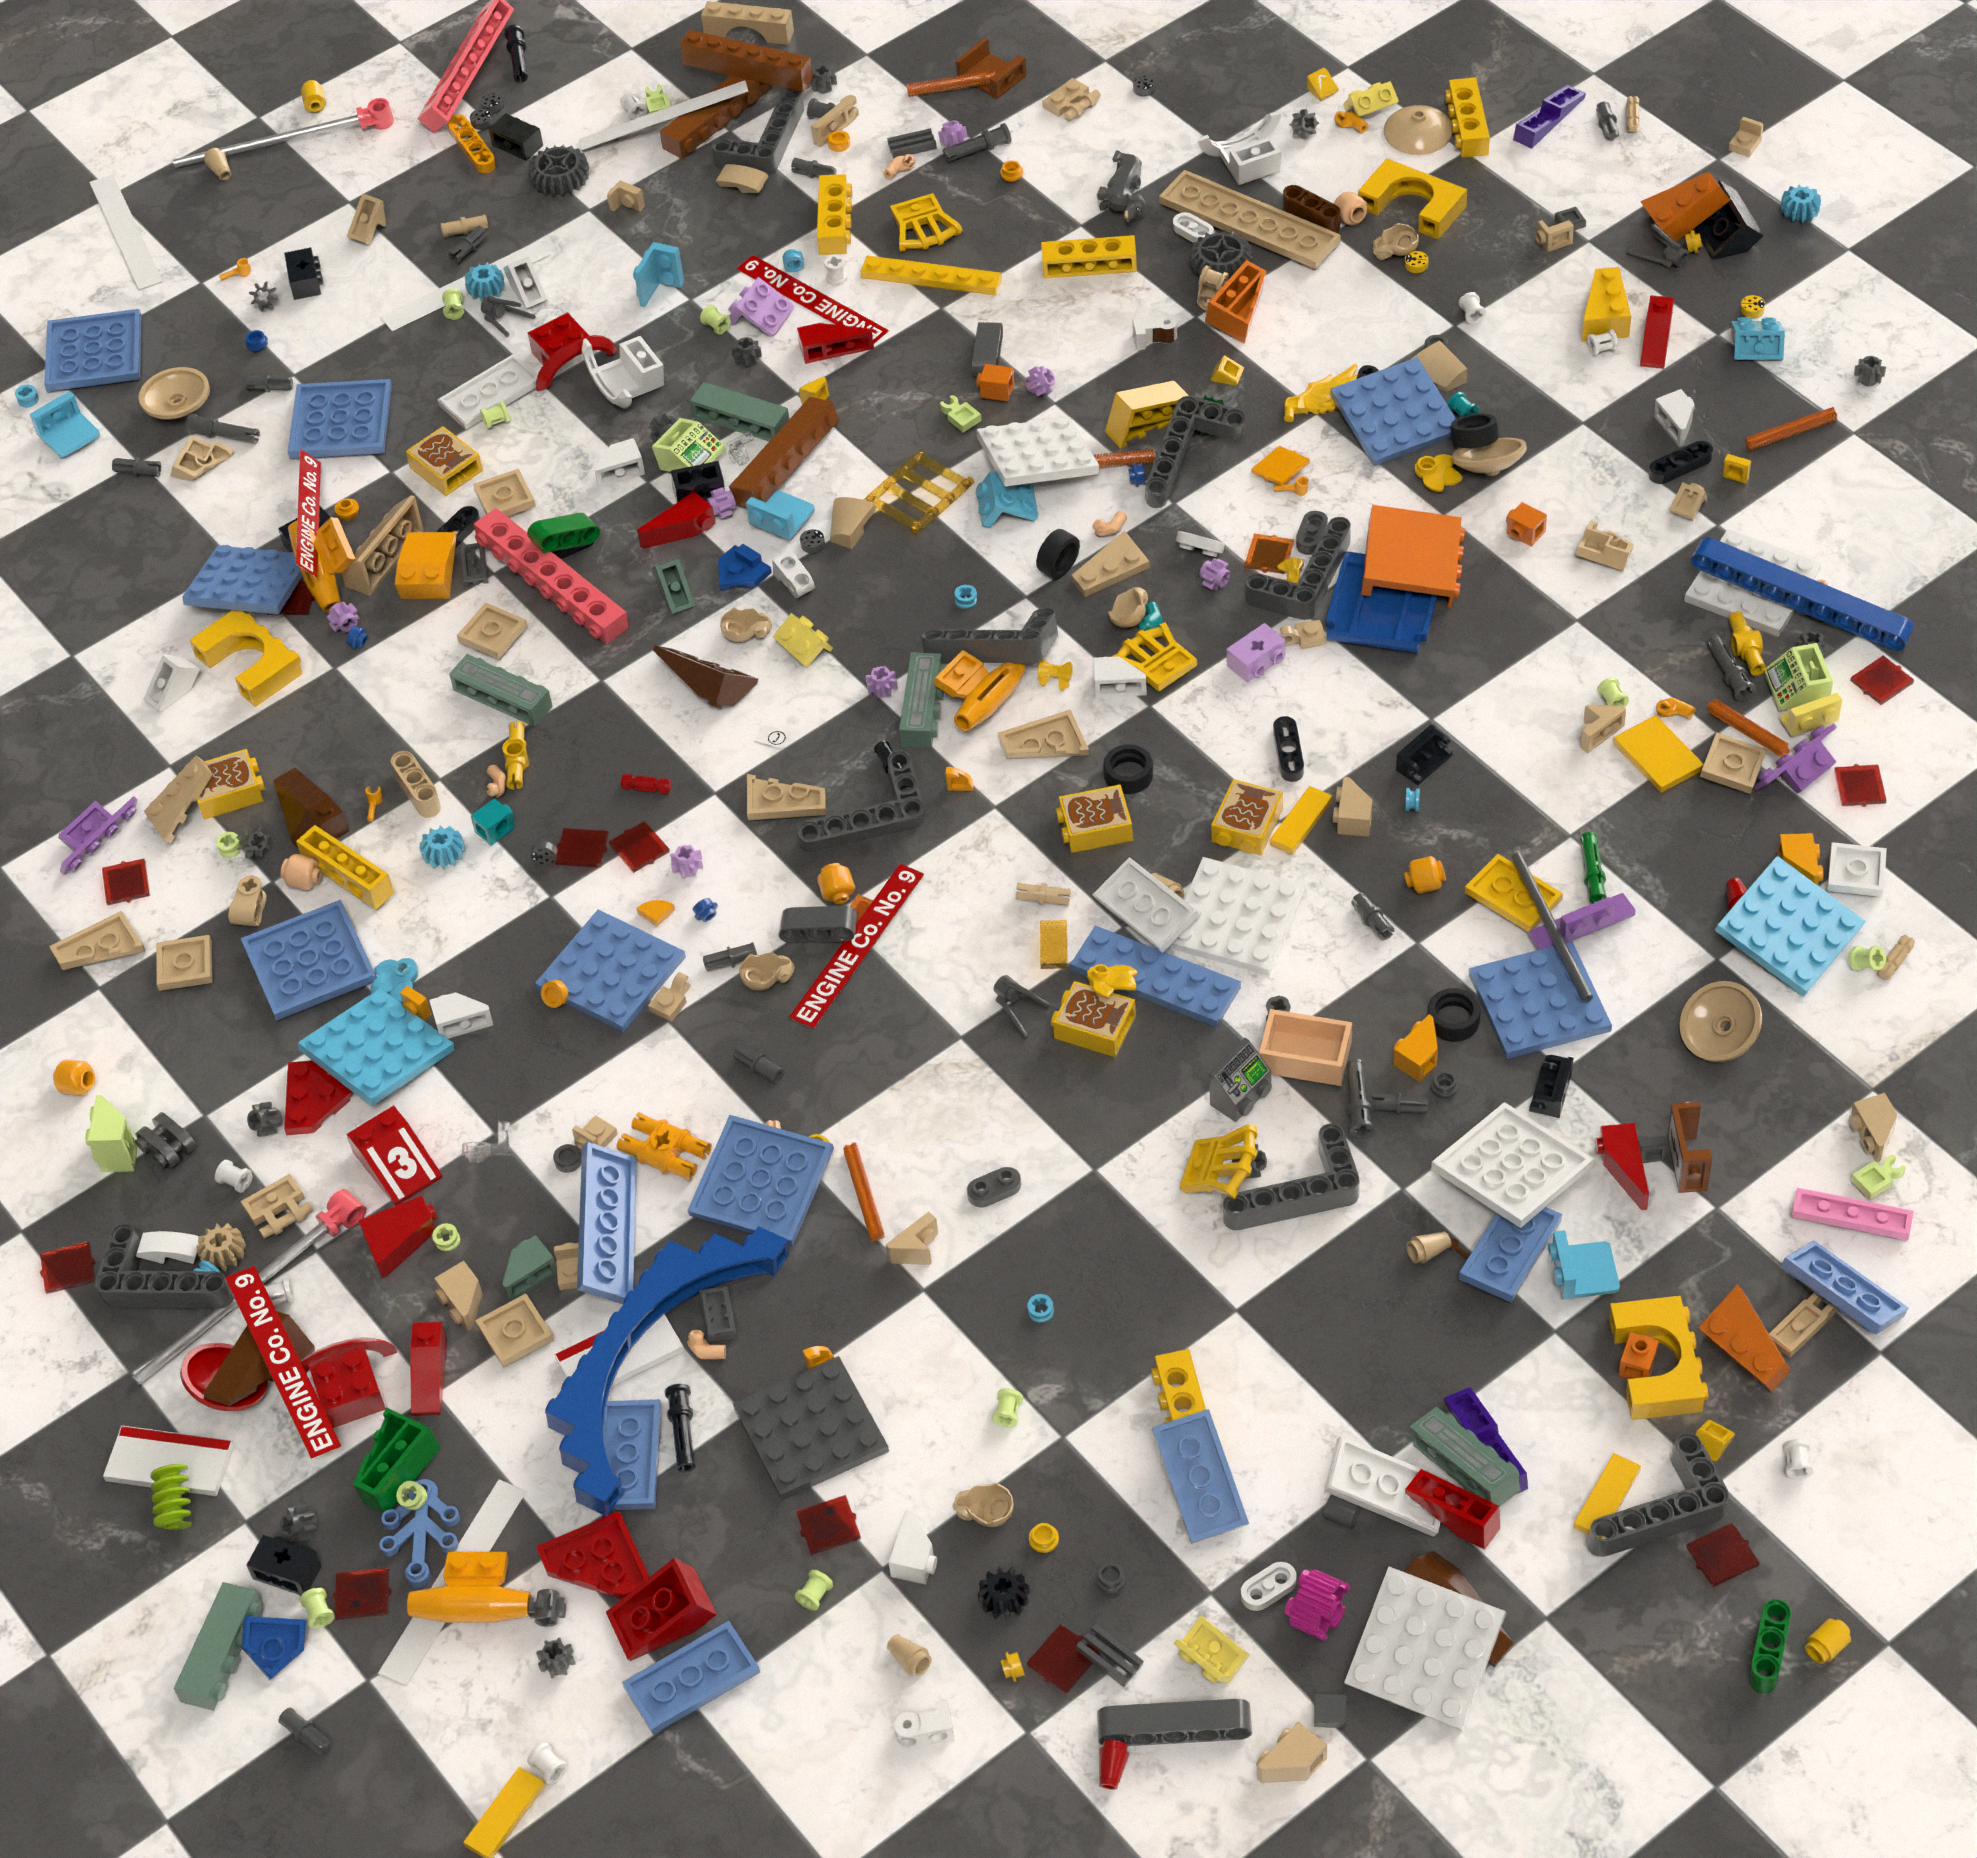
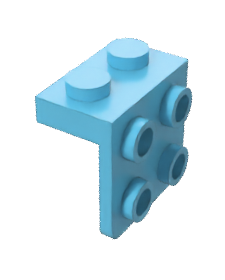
M70 391L29 414L36 434L61 458L68 456L100 436L99 430L80 413L76 398Z
M989 471L982 483L980 482L977 485L975 494L978 499V512L981 517L982 526L991 528L1002 512L1032 521L1038 518L1035 493L1031 483L1005 487L998 474Z
M776 490L766 503L750 497L746 502L749 524L788 540H791L815 511L813 504L780 490Z
M1565 1230L1554 1231L1553 1243L1548 1244L1550 1261L1555 1263L1554 1280L1556 1286L1560 1285L1563 1299L1612 1294L1619 1291L1620 1283L1610 1243L1602 1241L1568 1245Z

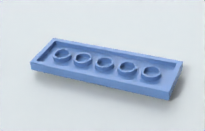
M1096 925L1070 964L1071 971L1086 977L1088 969L1098 964H1103L1107 967L1114 965L1133 967L1137 970V975L1134 976L1136 990L1122 991L1214 1027H1218L1241 989V981L1166 952L1161 953L1153 947Z
M590 1142L582 1146L577 1290L623 1304L627 1293L630 1290L633 1291L636 1158Z

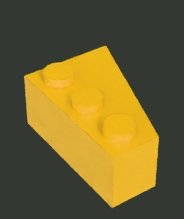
M1620 268L1595 269L1583 320L1582 342L1587 341L1589 334L1599 335L1607 333L1609 329L1614 330L1617 338H1627L1630 336L1631 312Z
M1175 381L1116 392L1105 433L1121 449L1127 446V441L1135 437L1141 439L1146 436L1145 432L1155 427L1161 429L1169 425L1178 400L1183 396L1189 395Z

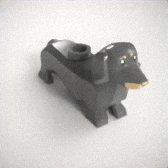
M1116 150L1112 158L1113 162H1118L1116 172L1108 181V188L1100 186L1097 198L1098 200H1103L1099 205L1100 211L1108 207L1116 212L1125 211L1124 218L1126 222H1130L1134 217H1141L1146 212V203L1141 194L1133 193L1141 185L1142 161L1135 155Z

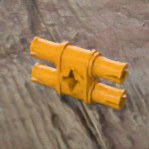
M640 1112L633 1118L631 1128L649 1135L648 1139L642 1142L624 1133L617 1142V1150L637 1157V1161L640 1164H648L659 1169L663 1174L671 1172L687 1181H691L693 1179L692 1176H695L697 1165L679 1158L680 1154L686 1151L705 1160L712 1148L711 1143L692 1136L688 1129H680L669 1124L665 1119L657 1121Z

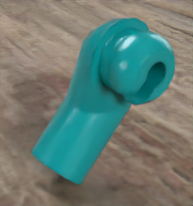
M1150 602L1145 606L1148 615L1144 618V621L1139 623L1140 630L1146 631L1159 627V624L1163 622L1157 603Z

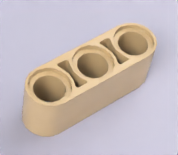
M408 751L395 753L391 758V764L397 783L422 817L431 818L436 816L441 810V805L435 786L413 754Z

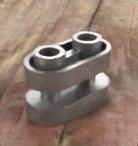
M160 1112L152 1119L155 1126L153 1130L143 1126L135 1133L137 1138L135 1144L143 1153L149 1152L152 1154L154 1161L161 1168L165 1166L169 1169L173 1168L180 1162L176 1153L182 1151L188 1155L197 1147L189 1133L163 1112ZM164 1136L171 1144H167L160 1137Z

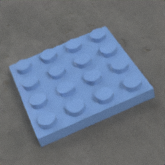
M140 309L48 320L44 381L46 391L140 380L142 324Z
M1418 357L1331 388V397L1373 466L1452 438L1451 423L1456 418Z
M391 379L297 384L288 444L289 459L300 458V449L312 457L384 453L392 392Z
M217 545L182 596L183 604L278 615L303 576L299 566L296 565L293 552Z
M341 899L241 938L244 949L276 1021L371 984L376 979V974Z
M598 909L535 982L536 989L541 991L542 986L551 980L562 981L566 985L569 994L565 1004L624 1033L686 958L685 951Z
M1573 941L1566 944L1593 995V999L1589 1002H1583L1556 946L1469 968L1468 975L1506 1059L1611 1032L1612 1024Z
M729 1115L687 1210L688 1214L695 1218L753 1234L756 1228L760 1226L788 1239V1245L793 1246L834 1151V1146L829 1142Z

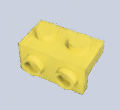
M1391 81L1384 84L1379 82L1362 92L1361 90H1356L1348 94L1349 98L1343 103L1346 112L1354 109L1357 117H1362L1395 105L1399 100Z
M791 613L772 636L806 667H809L823 648L829 652L833 649L827 643L829 638L819 629L815 632L812 629L814 624L803 615L798 618Z
M1834 693L1792 708L1790 712L1782 714L1780 720L1792 737L1818 728L1822 724L1827 725L1838 721L1842 698L1838 693Z
M1203 1616L1198 1618L1183 1640L1177 1638L1174 1642L1181 1649L1178 1655L1191 1665L1196 1662L1204 1669L1201 1674L1214 1684L1218 1681L1229 1684L1251 1655Z

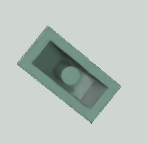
M673 559L651 567L659 591L671 614L695 606L679 559Z
M536 1235L522 1241L511 1251L502 1283L509 1302L524 1295L557 1274L554 1257Z

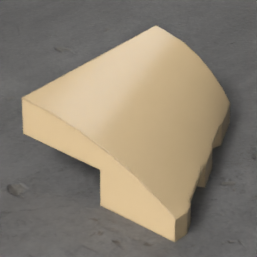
M1441 341L1430 345L1412 358H1419L1433 383L1440 390L1448 392L1467 383V368Z
M191 435L175 460L170 476L182 480H194L231 457L235 449L215 440L211 444Z
M850 497L835 498L833 501L830 542L852 549L864 534L863 526L875 512V503Z
M1591 520L1575 555L1624 571L1634 544L1620 538L1611 530L1607 532L1599 531L1596 529L1598 523Z

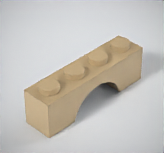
M707 1L701 14L704 33L726 38L727 33L731 29L743 26L759 32L767 43L788 45L794 32L792 12L787 9Z

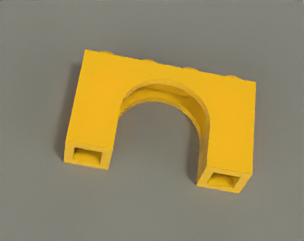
M1388 158L1383 161L1358 190V196L1366 201L1367 212L1376 216L1396 197L1417 195L1427 199L1429 203L1419 213L1418 232L1438 240L1467 205V189Z
M231 610L189 639L195 657L209 669L232 653L240 650L254 649L263 653L258 662L235 677L240 695L254 707H257L303 674L299 655L294 650H288L281 639L270 635V632L264 625L259 626L248 612Z
M1681 1296L1611 1303L1609 1323L1614 1344L1627 1343L1630 1332L1638 1335L1645 1334L1671 1349L1678 1359V1365L1664 1375L1627 1380L1626 1399L1631 1420L1703 1412L1704 1400L1709 1398L1706 1382L1701 1383L1702 1363L1700 1357H1695L1696 1338L1693 1331L1689 1332L1690 1313L1687 1306L1683 1307Z

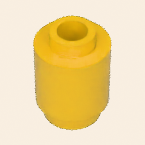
M306 81L301 88L304 108L312 113L320 112L326 105L323 88L317 81Z
M1827 1619L1808 1637L1807 1644L1804 1646L1806 1653L1818 1664L1830 1662L1851 1642L1850 1629L1841 1620Z

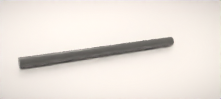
M1520 852L1514 853L1511 858L1583 1002L1591 1001L1593 995Z

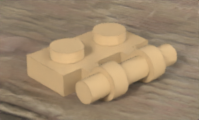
M1071 78L1042 101L1044 109L1060 117L1064 114L1067 120H1071L1073 117H1079L1086 107L1093 106L1101 94L1096 89L1090 93L1088 86Z
M290 1174L240 1201L243 1209L255 1226L264 1221L267 1222L268 1225L259 1229L263 1239L273 1234L276 1236L282 1233L283 1228L295 1221L299 1223L305 1220V1216L314 1211L309 1202L301 1206L297 1205L305 1197ZM287 1208L289 1209V1213L278 1219L275 1218V1215Z

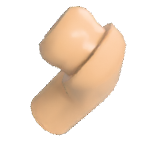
M906 154L905 156L895 157L885 168L883 175L887 179H892L897 172L910 170L915 163L914 156Z
M1118 511L1108 523H1105L1103 519H1097L1092 525L1095 534L1102 537L1118 533L1127 520V516L1125 513Z
M490 765L487 769V774L493 779V783L487 785L489 790H486L488 796H496L498 798L505 792L507 776L497 765Z
M693 1330L688 1334V1347L699 1359H726V1345H710L703 1338L704 1333L700 1330Z

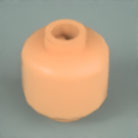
M1343 192L1334 202L1341 210L1340 221L1346 225L1354 226L1359 224L1367 214L1366 201L1353 192Z
M293 854L289 859L286 858L283 861L281 878L284 879L287 886L310 890L315 883L318 884L320 882L322 869L319 868L315 858Z

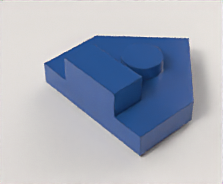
M741 544L739 547L734 545L718 559L720 590H730V587L745 586V588L756 587L772 573L771 567L762 562L761 554L745 544Z
M244 1616L241 1648L268 1680H271L304 1651L306 1620Z

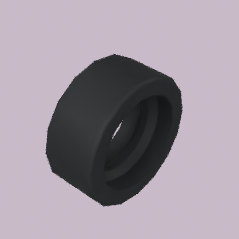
M1476 413L1455 419L1451 423L1453 444L1456 447L1472 449L1494 443L1499 438L1497 418L1491 414Z
M1056 529L1051 532L1042 543L1037 554L1036 566L1039 571L1053 579L1063 577L1071 569L1079 554V539L1064 529Z
M1124 744L1110 750L1104 758L1103 768L1106 784L1109 787L1121 785L1123 794L1141 792L1153 780V760L1150 753L1143 747ZM1125 762H1134L1144 768L1142 772L1134 776H1121L1113 771L1116 766Z
M1448 988L1437 992L1430 999L1427 1015H1431L1434 1019L1437 1037L1442 1040L1457 1042L1472 1037L1478 1030L1481 1010L1480 1004L1473 994L1459 988ZM1448 1006H1457L1467 1010L1470 1013V1018L1462 1023L1452 1024L1441 1020L1438 1017V1012Z

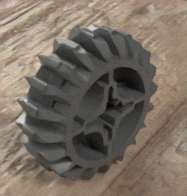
M564 144L561 147H556V145L553 148L546 147L545 151H538V155L532 156V161L529 162L528 175L531 184L538 192H544L545 196L552 194L555 197L557 194L562 196L564 193L572 194L573 190H580V186H584L585 181L589 179V163L584 153L580 152V149H574L572 145L569 147H565Z
M1225 230L1222 233L1214 231V234L1211 235L1206 233L1205 237H1198V241L1193 242L1189 253L1191 270H1193L1195 276L1199 277L1203 268L1208 265L1211 270L1222 274L1224 272L1228 273L1229 280L1246 260L1251 263L1253 262L1252 249L1248 244V240L1243 239L1242 235L1235 236L1234 231L1230 234L1226 233Z

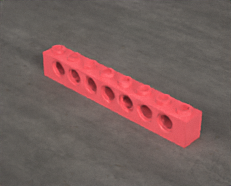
M491 0L483 7L417 119L433 133L450 120L514 11V8L505 0Z
M495 508L474 523L475 539L481 547H486L496 559L504 561L512 572L520 574L526 583L536 587L544 598L551 599L560 611L567 612L579 626L583 625L588 629L595 639L599 638L607 645L629 628L625 610L552 552H542L528 538L527 532L500 510Z

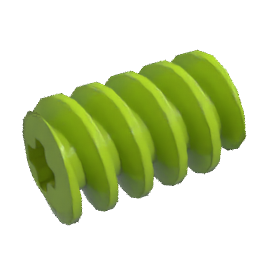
M170 1464L159 1467L151 1472L150 1477L155 1481L151 1485V1490L155 1492L152 1495V1502L156 1504L152 1509L153 1514L156 1515L153 1519L155 1527L167 1530H181L192 1525L191 1522L183 1521V1518L191 1515V1511L182 1509V1506L190 1504V1499L181 1497V1495L190 1491V1488L181 1486V1483L189 1481V1476L180 1475V1472L188 1469V1466L185 1464Z

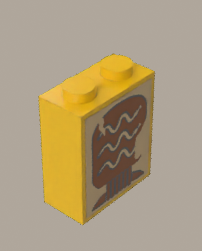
M444 426L406 451L410 469L445 496L483 471L479 453Z
M247 749L204 761L213 773L197 799L204 820L263 802L261 791L265 790L261 775H255V773L260 772L255 757H249Z
M1233 779L1212 822V842L1262 856L1283 811V792Z
M1121 785L1059 796L1060 807L1055 808L1058 824L1063 823L1064 827L1061 828L1063 843L1069 844L1071 853L1133 841L1132 822Z
M1074 981L1070 990L1064 992L1061 1001L1062 1006L1059 1011L1054 1012L1051 1026L1054 1028V1039L1116 1057L1136 1017L1135 999L1115 993L1109 998H1105L1096 994L1092 986Z

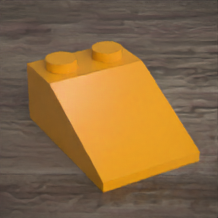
M407 532L397 562L395 586L401 599H450L456 532Z

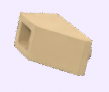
M1344 777L1342 787H1337L1336 803H1340L1339 807H1334L1333 823H1338L1337 834L1369 837L1372 820V799L1351 778Z
M1885 1093L1853 1102L1852 1112L1849 1116L1852 1129L1858 1131L1862 1138L1864 1150L1866 1153H1870L1876 1162L1882 1160L1894 1132L1898 1115Z
M462 1261L434 1278L438 1288L434 1292L443 1306L447 1304L450 1307L449 1313L457 1325L462 1323L467 1332H469L474 1327L483 1294L477 1277L465 1261Z
M1297 1722L1292 1729L1287 1728L1281 1733L1277 1740L1278 1744L1271 1751L1266 1750L1261 1754L1256 1763L1257 1779L1261 1783L1307 1781L1327 1759V1744L1301 1723Z

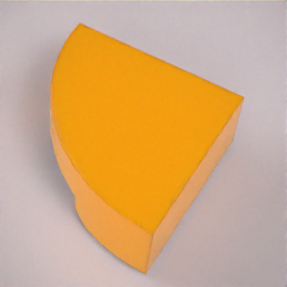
M946 767L945 775L948 791H973L974 782L969 774L954 767Z
M664 900L648 901L636 908L640 916L655 926H658L675 910L674 904Z
M814 1346L803 1350L807 1369L835 1358L830 1349L824 1346Z

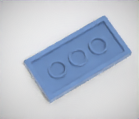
M1545 1207L1523 1227L1519 1228L1496 1213L1459 1272V1280L1512 1303L1553 1236L1554 1231H1556L1561 1223L1562 1214Z
M1812 1241L1786 1256L1781 1264V1267L1788 1271L1794 1279L1806 1284L1813 1289L1816 1295L1827 1299L1840 1312L1849 1315L1859 1322L1865 1330L1875 1335L1905 1317L1909 1307L1816 1241Z
M660 1399L607 1401L603 1424L604 1448L613 1475L621 1479L623 1493L612 1510L655 1509L662 1409Z
M1207 1409L1152 1427L1151 1430L1191 1544L1247 1526L1249 1522L1210 1410Z
M727 1621L628 1678L622 1684L654 1735L759 1674L760 1669L730 1621Z

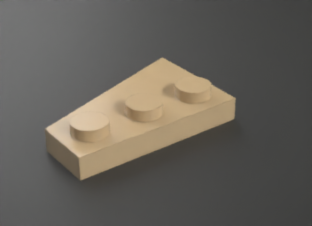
M1124 530L1072 574V582L1082 595L1087 597L1149 569L1150 562Z
M1071 709L998 732V739L1007 759L1089 755V748Z
M195 756L144 810L160 836L169 844L175 838L172 833L178 823L183 824L187 818V815L184 813L190 803L197 801L213 775L205 762L198 756Z
M747 774L748 820L826 815L825 788L800 783L792 785L779 783L778 779L769 778L766 781L756 779V775Z
M122 911L49 946L62 970L145 952L143 944Z

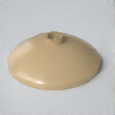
M1412 105L1399 109L1387 119L1384 126L1386 141L1396 150L1413 155L1436 152L1445 147L1453 135L1449 117L1440 110L1425 105Z
M188 367L171 368L157 373L144 383L139 392V402L143 411L152 417L165 420L178 419L190 415L204 404L210 393V385L207 377L196 369Z
M1498 438V440L1488 446L1472 449L1459 448L1452 454L1453 462L1460 468L1474 473H1485L1487 476L1499 474L1500 470L1506 469L1518 461L1525 454L1527 446L1526 442L1521 439Z
M1731 981L1713 982L1697 990L1686 1002L1680 1017V1033L1683 1042L1694 1055L1709 1062H1726L1744 1054L1756 1041L1762 1025L1761 1007L1756 997L1746 987ZM1728 1024H1731L1730 1029L1728 1031H1724V1027Z

